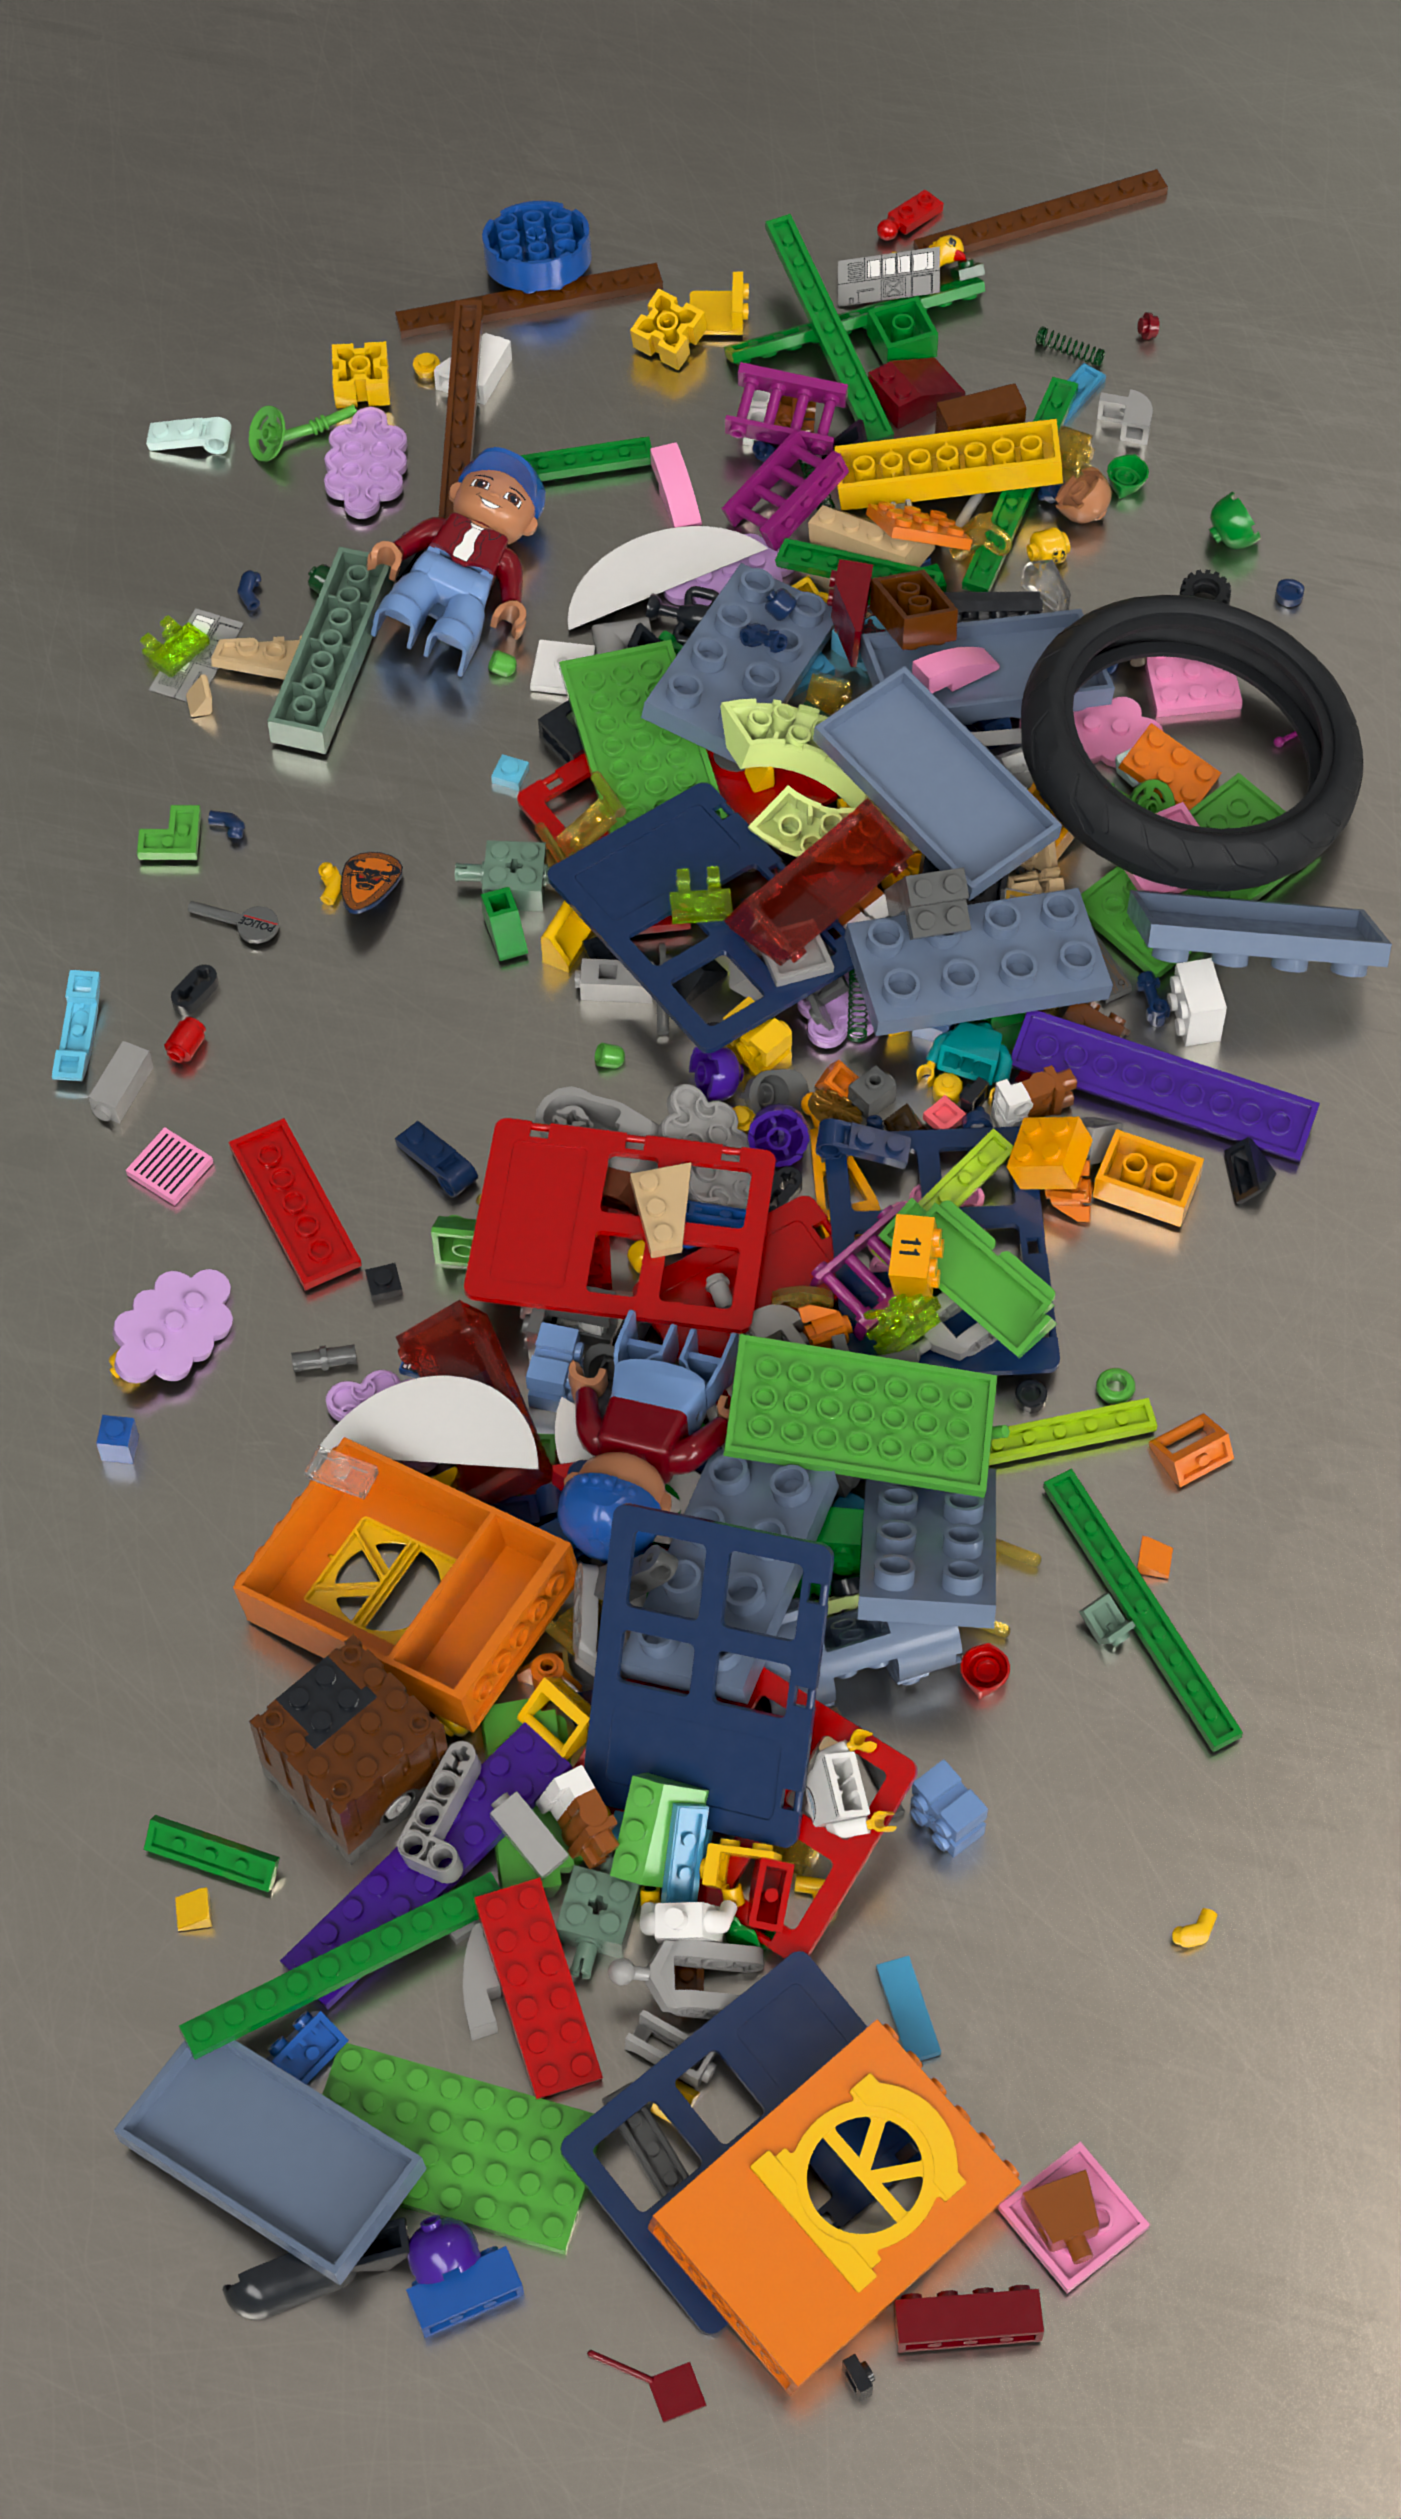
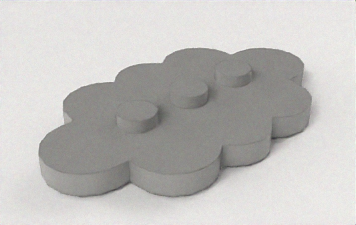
M681 1084L675 1087L668 1096L667 1108L670 1115L659 1125V1137L723 1144V1146L735 1148H750L748 1135L737 1129V1115L728 1104L721 1101L708 1102L702 1091L690 1084ZM722 1154L721 1160L739 1162L740 1156ZM691 1166L688 1199L701 1203L746 1209L751 1175L745 1172Z

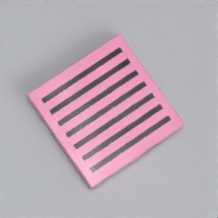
M164 1127L126 1169L127 1176L175 1206L213 1164V1158Z

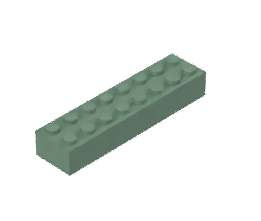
M339 546L267 720L271 742L326 754L372 640L371 632L375 612L383 598L390 593L395 583L389 579L391 566L380 564L376 569L367 571L368 552Z

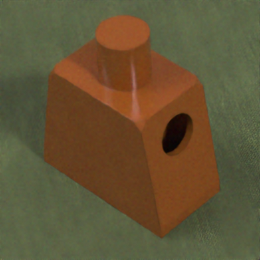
M1086 2170L1023 2192L1021 2198L1022 2208L1050 2252L1067 2247L1074 2264L1086 2262L1094 2256L1087 2239L1095 2237L1100 2226Z

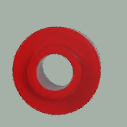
M186 1017L184 1020L179 1021L164 1044L168 1057L178 1063L182 1061L189 1062L205 1038V1026L193 1017Z

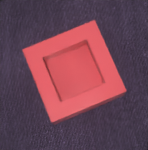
M944 1095L923 1113V1120L934 1130L956 1129L962 1124V1119L966 1113Z

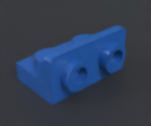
M321 2010L312 2011L311 2013L305 2011L292 2024L295 2028L286 2039L283 2036L279 2037L269 2047L268 2052L270 2055L266 2058V2060L306 2085L349 2041Z

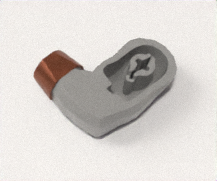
M573 1086L558 1088L544 1097L536 1110L535 1123L550 1125V1123L626 1132L630 1135L658 1136L659 1125L621 1102L595 1096L584 1089ZM539 1131L542 1138H548L549 1132ZM626 1142V1148L643 1150L644 1144ZM624 1157L610 1158L601 1205L636 1214L638 1208L630 1182V1174L658 1169V1163Z

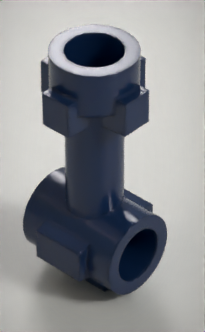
M749 624L747 628L740 631V640L745 646L756 647L762 643L764 646L769 647L770 652L773 653L783 651L787 646V637L784 634H780L779 630L776 629L770 630L768 633V629L763 624Z
M1152 971L1143 972L1137 977L1136 987L1138 991H1144L1149 1004V1008L1146 1009V1018L1150 1025L1161 1027L1170 1015V1007L1165 1000L1160 999L1156 988L1160 987L1159 978H1156Z

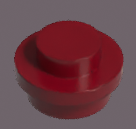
M1145 312L1143 317L1139 318L1137 330L1143 340L1157 337L1160 326L1158 316L1153 315L1151 312Z

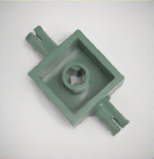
M487 840L485 861H482V864H455V882H481L482 893L510 887L518 911H543L545 887H547V884H550L547 877L550 867L547 864L545 842Z
M615 1850L608 1854L609 1859L601 1864L600 1871L574 1865L558 1917L556 1929L561 1944L577 1948L572 1966L570 1967V1974L577 1978L581 1970V1973H583L582 1979H590L597 1953L616 1958H623L640 1902V1884L610 1876ZM600 1910L599 1915L593 1914V1912Z

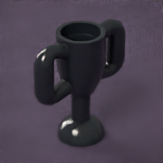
M700 586L690 587L685 593L684 605L679 608L662 604L659 596L652 593L648 601L646 617L649 618V621L657 619L659 615L677 619L678 624L673 630L672 635L678 643L684 646L689 636L681 635V633L685 629L695 630L719 593L713 589ZM693 597L710 600L712 602L708 606L703 604H693Z

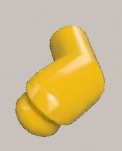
M324 862L318 868V873L326 886L320 899L327 905H333L341 891V874L330 862Z
M1202 1908L1196 1924L1174 1928L1172 1931L1173 1942L1184 1948L1205 1944L1218 1916L1217 1913L1211 1909Z

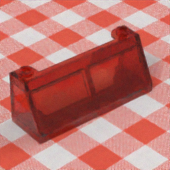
M867 798L852 813L842 819L834 828L763 887L745 899L724 919V922L731 930L770 957L778 965L782 966L789 959L795 963L807 953L804 947L861 898L891 873L897 877L910 866L906 860L914 852Z
M458 1300L396 1336L400 1346L398 1349L399 1357L405 1365L410 1364L416 1368L420 1378L430 1376L464 1377L494 1388L506 1396L518 1408L527 1421L534 1437L538 1456V1469L456 1464L461 1475L457 1479L456 1490L488 1505H492L551 1482L552 1465L487 1313Z

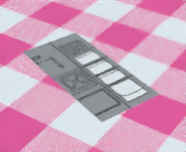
M940 246L838 261V307L940 293Z
M195 608L149 690L187 702L186 694L196 680L205 674L210 685L218 671V667H212L211 657L219 640L236 639L244 623Z

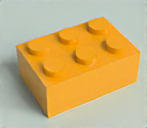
M1116 1129L1096 1175L1093 1198L1181 1227L1200 1181L1204 1158Z

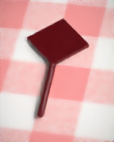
M589 2350L587 2352L589 2357L649 2383L663 2423L707 2406L690 2362L650 2376L596 2351Z

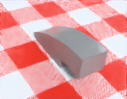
M480 1923L473 1924L463 1965L464 2007L472 2041L498 2033L497 2022L490 2000L502 1997L500 1984Z

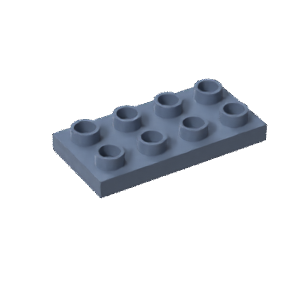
M740 563L646 699L641 718L736 763L726 748L720 708L721 703L739 699H756L757 703H772L773 699L787 704L832 636V630L835 629L831 619L832 606H828L820 596L814 593L802 592L773 578L769 572L763 569L752 568ZM780 588H785L797 600V605L785 619L777 621L765 609L766 596L773 589L777 591ZM749 624H763L768 629V633L770 630L776 629L779 630L780 634H784L787 637V646L783 651L777 653L770 652V648L762 643L756 647L745 646L740 640V631L747 628Z
M1081 609L957 623L956 641L945 642L943 645L923 646L916 650H902L888 631L862 634L859 651L874 687L904 666L912 673L913 661L926 655L957 647L984 648L1000 665L998 670L953 692L948 687H945L933 693V695L963 725L997 718H1021V705L1025 686L1036 662L1052 640L1061 631L1084 616ZM1107 668L1094 675L1076 692L1073 701V711H1082L1088 707L1112 704L1115 687Z
M905 666L814 727L813 741L940 871L964 867L969 901L1060 836L1062 824Z
M1079 888L970 904L967 907L972 930L910 940L906 914L847 923L844 938L875 1036L1109 999L1113 986Z
M1130 890L1127 914L1147 947L1153 948L1152 956L1161 961L1183 963L1188 961L1189 951L1212 953L1211 960L1218 965L1242 968L1248 966L1249 956L1272 958V967L1295 973L1307 971L1309 961L1330 962V970L1333 973L1346 977H1364L1367 975L1368 966L1388 967L1392 943L1364 909Z
M721 1449L708 1459L684 1515L816 1542L839 1488L835 1471H814L804 1469L798 1465L783 1466L723 1456L724 1450ZM673 1538L668 1552L678 1558L677 1570L669 1581L649 1591L643 1608L697 1619L699 1616L706 1548L702 1544ZM733 1551L724 1615L725 1623L731 1627L777 1636L803 1574V1568L794 1563ZM632 1631L623 1650L621 1672L624 1678L690 1692L694 1647L689 1643ZM721 1651L715 1697L748 1704L766 1660Z
M988 1468L987 1488L984 1498L866 1479L857 1620L994 1629L996 1612V1469Z
M184 2040L113 2130L122 2144L339 2285L343 2283L427 2169L421 2156L236 2040L194 2060Z

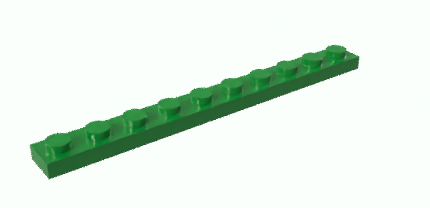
M791 214L766 221L765 229L837 382L848 384L847 404L855 421L858 419L864 421L868 442L894 439L892 427Z
M974 277L963 281L956 280L940 285V293L919 295L918 297L927 311V308L933 306H949L954 300L974 299L977 297V294L986 292L984 281ZM912 297L890 299L838 315L847 334H851L852 330L862 327L867 329L868 310ZM810 323L725 346L724 351L727 359L732 363L740 365V362H751V358L758 356L763 358L772 357L779 350H796L801 348L804 343L819 342Z
M1052 377L1033 422L1057 419L1059 436L1077 395L1079 384ZM1036 487L1001 492L962 580V589L971 592L991 591Z
M1071 1468L1045 1481L1043 1489L1128 1621L1132 1620L1136 1625L1133 1629L1211 1750L1215 1752L1242 1738L1243 1732L1073 1469Z
M489 1872L179 2025V2031L194 2060L478 1920L479 1916L474 1898L500 1890V1887L493 1874Z

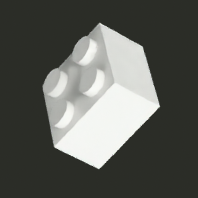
M1212 958L1177 963L1174 976L1170 977L1172 991L1168 993L1167 1001L1170 1011H1175L1176 1033L1178 1036H1182L1185 1047L1221 1041L1227 1006L1213 961L1211 960Z

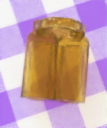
M992 512L979 513L961 527L965 530L964 533L972 539L970 551L950 547V554L955 560L962 561L984 545L994 554L1005 556L1012 550V539L1006 531L992 523ZM992 530L995 532V535L1001 536L1005 540L1006 548L999 549L993 542L991 543L986 539L985 533Z

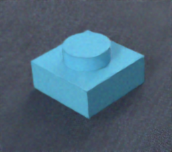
M502 754L491 776L492 783L519 791L529 771V762Z

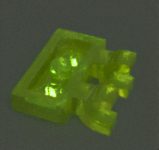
M167 615L160 621V625L165 628L162 636L168 640L162 644L150 633H147L140 639V642L146 646L142 649V652L149 657L150 664L172 678L210 644L208 635L188 622L182 627Z
M719 866L707 867V890L697 891L690 890L689 868L677 869V892H670L669 895L672 924L732 920L733 911L730 888H720Z
M900 1294L891 1298L888 1301L889 1306L884 1309H871L863 1315L868 1320L875 1319L876 1317L879 1320L878 1326L871 1330L873 1336L880 1337L888 1332L890 1337H897L905 1331L907 1326L912 1323H919L942 1307L937 1296H923L922 1294L906 1296V1294Z
M920 1309L909 1314L906 1310H899L891 1316L893 1322H898L901 1325L899 1329L894 1327L885 1331L881 1327H876L867 1333V1336L870 1340L873 1339L877 1342L874 1349L878 1356L902 1351L942 1321L936 1311L922 1312Z

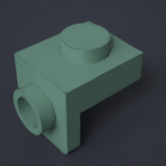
M1109 1593L1103 1594L1079 1611L1099 1645L1112 1644L1116 1646L1130 1637L1128 1631L1136 1626L1132 1620H1125Z

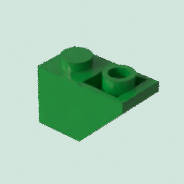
M510 887L481 894L483 917L499 961L528 954L519 912Z

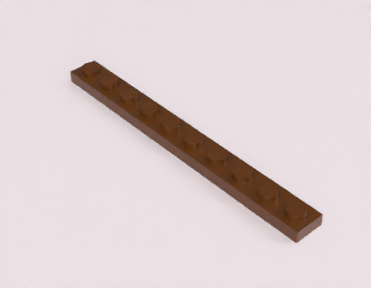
M1158 169L914 239L913 248L915 250L925 249L929 245H933V242L937 241L940 237L954 235L962 241L963 253L965 254L1167 195L1168 186Z
M656 262L582 276L564 285L560 290L550 289L527 294L522 292V290L513 289L460 300H483V323L641 294L658 289L662 290L663 280ZM455 301L396 311V321L401 339L453 329Z
M455 300L438 516L446 519L453 513V502L449 499L450 488L452 484L458 482L462 471L473 458L484 312L483 300Z

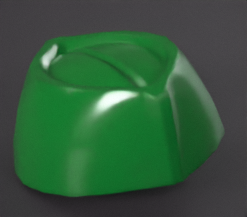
M1136 454L1116 457L1108 465V479L1118 498L1122 499L1133 494L1147 481L1149 475L1148 466Z

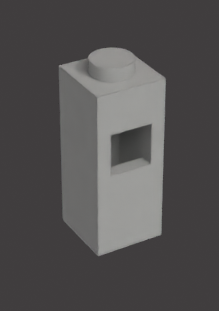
M582 958L581 970L575 971V988H580L581 1000L653 1003L651 995L619 960Z
M122 1041L88 1097L92 1113L103 1121L111 1120L120 1124L154 1067L149 1050Z
M517 1791L511 1796L506 1792L492 1803L491 1806L494 1810L490 1812V1818L537 1876L541 1878V1881L568 1859L569 1854Z

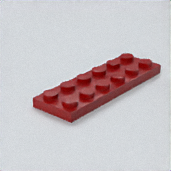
M285 1118L228 1142L231 1152L305 1291L362 1266L357 1251Z
M539 1877L475 1897L476 1910L536 2099L545 2098L601 2080L603 2078L541 1878Z

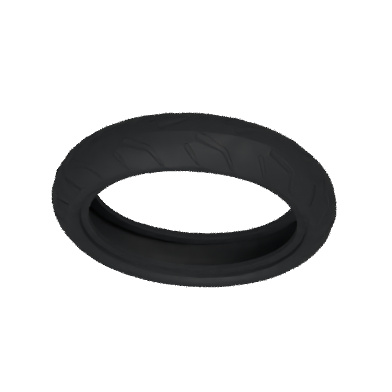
M1154 595L1120 600L1095 609L1061 631L1052 640L1033 667L1025 686L1021 705V745L1026 765L1037 790L1040 792V796L1062 825L1082 844L1121 869L1152 882L1182 889L1211 892L1236 891L1266 885L1293 874L1319 857L1345 828L1356 805L1363 777V749L1359 728L1356 724L1357 721L1345 694L1342 692L1334 676L1318 661L1314 654L1288 632L1261 617L1220 601L1185 595ZM1177 657L1203 662L1226 670L1245 680L1266 695L1293 726L1301 741L1307 759V794L1299 803L1284 814L1260 824L1241 828H1204L1187 825L1157 815L1123 795L1092 763L1083 748L1075 726L1073 712L1074 695L1083 684L1104 669L1138 658Z

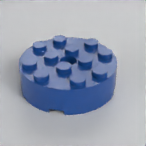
M529 201L515 204L501 210V216L495 220L489 219L484 226L482 240L486 269L495 281L506 287L522 290V292L527 294L550 289L560 290L564 285L573 282L584 274L591 263L592 253L588 221L577 209L570 211L563 208V203Z

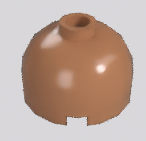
M1095 467L1081 470L1083 475L1077 479L1074 475L1070 477L1057 493L1055 500L1058 502V505H1056V508L1062 515L1073 522L1082 524L1094 520L1097 521L1104 517L1112 496L1111 487L1106 477Z

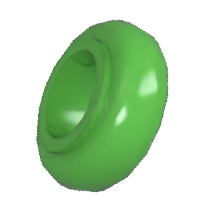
M1110 1368L1099 1375L1096 1381V1390L1098 1395L1107 1403H1125L1132 1398L1135 1392V1381L1133 1376L1126 1370ZM1111 1381H1118L1125 1388L1122 1391H1112L1108 1388L1107 1384Z

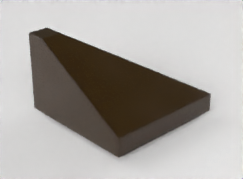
M907 1103L883 1120L888 1131L927 1130Z

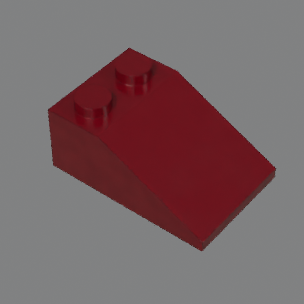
M935 357L890 361L868 372V379L886 417L897 429L936 411L938 402L965 396L966 394L964 389Z
M839 559L837 571H831L829 583L831 588L829 589L827 605L832 606L831 619L851 667L857 668L861 636L869 602L873 564Z

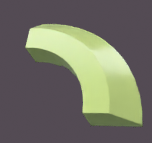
M739 699L721 703L720 708L726 748L740 769L775 767L794 771L824 784L837 793L851 808L876 806L813 741L814 727L828 718L820 715L819 709L799 704V707L796 708L773 699L772 703H757L756 699Z
M789 785L748 826V829L763 841L785 853L814 863L839 866L844 861L851 866L875 865L901 858L919 850L877 806L868 808H829L806 798Z

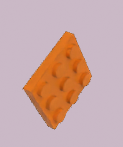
M879 501L878 505L868 504L866 515L891 538L970 551L972 539L964 533L965 530L955 525V521L946 517L947 514L944 512L931 510L930 514L923 513L921 509L913 506H905L904 509L895 508L894 504Z

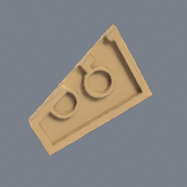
M273 637V641L258 642L255 638L220 639L211 657L212 667L284 680L300 640L284 641V637Z
M691 1162L630 1174V1182L651 1258L682 1253Z

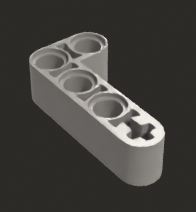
M458 1741L447 1749L397 1842L398 1851L409 1868L446 1884L453 1883L460 1878L463 1872V1863L455 1848L445 1842L444 1839L482 1768L481 1761L473 1745L468 1742ZM449 1786L455 1787L449 1795H440L444 1788ZM430 1816H439L434 1824H425V1821ZM413 1846H423L419 1853L414 1855L408 1854ZM443 1859H453L452 1863L446 1868L438 1867Z

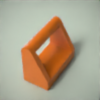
M1204 1413L1149 1441L1150 1449L1171 1479L1179 1487L1234 1459L1229 1434ZM1201 1428L1207 1434L1204 1438L1175 1453L1170 1452L1166 1448Z

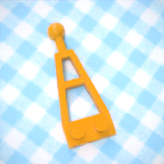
M809 1092L802 1098L801 1108L805 1114L811 1116L814 1129H810V1146L815 1201L830 1222L829 1209L826 1210L823 1177L826 1176L825 1162H821V1157L815 1151L820 1121L815 1118L808 1107V1100L814 1093ZM848 1156V1173L864 1201L851 1204L854 1211L881 1210L876 1195L853 1156ZM820 1225L823 1238L830 1236L823 1225Z

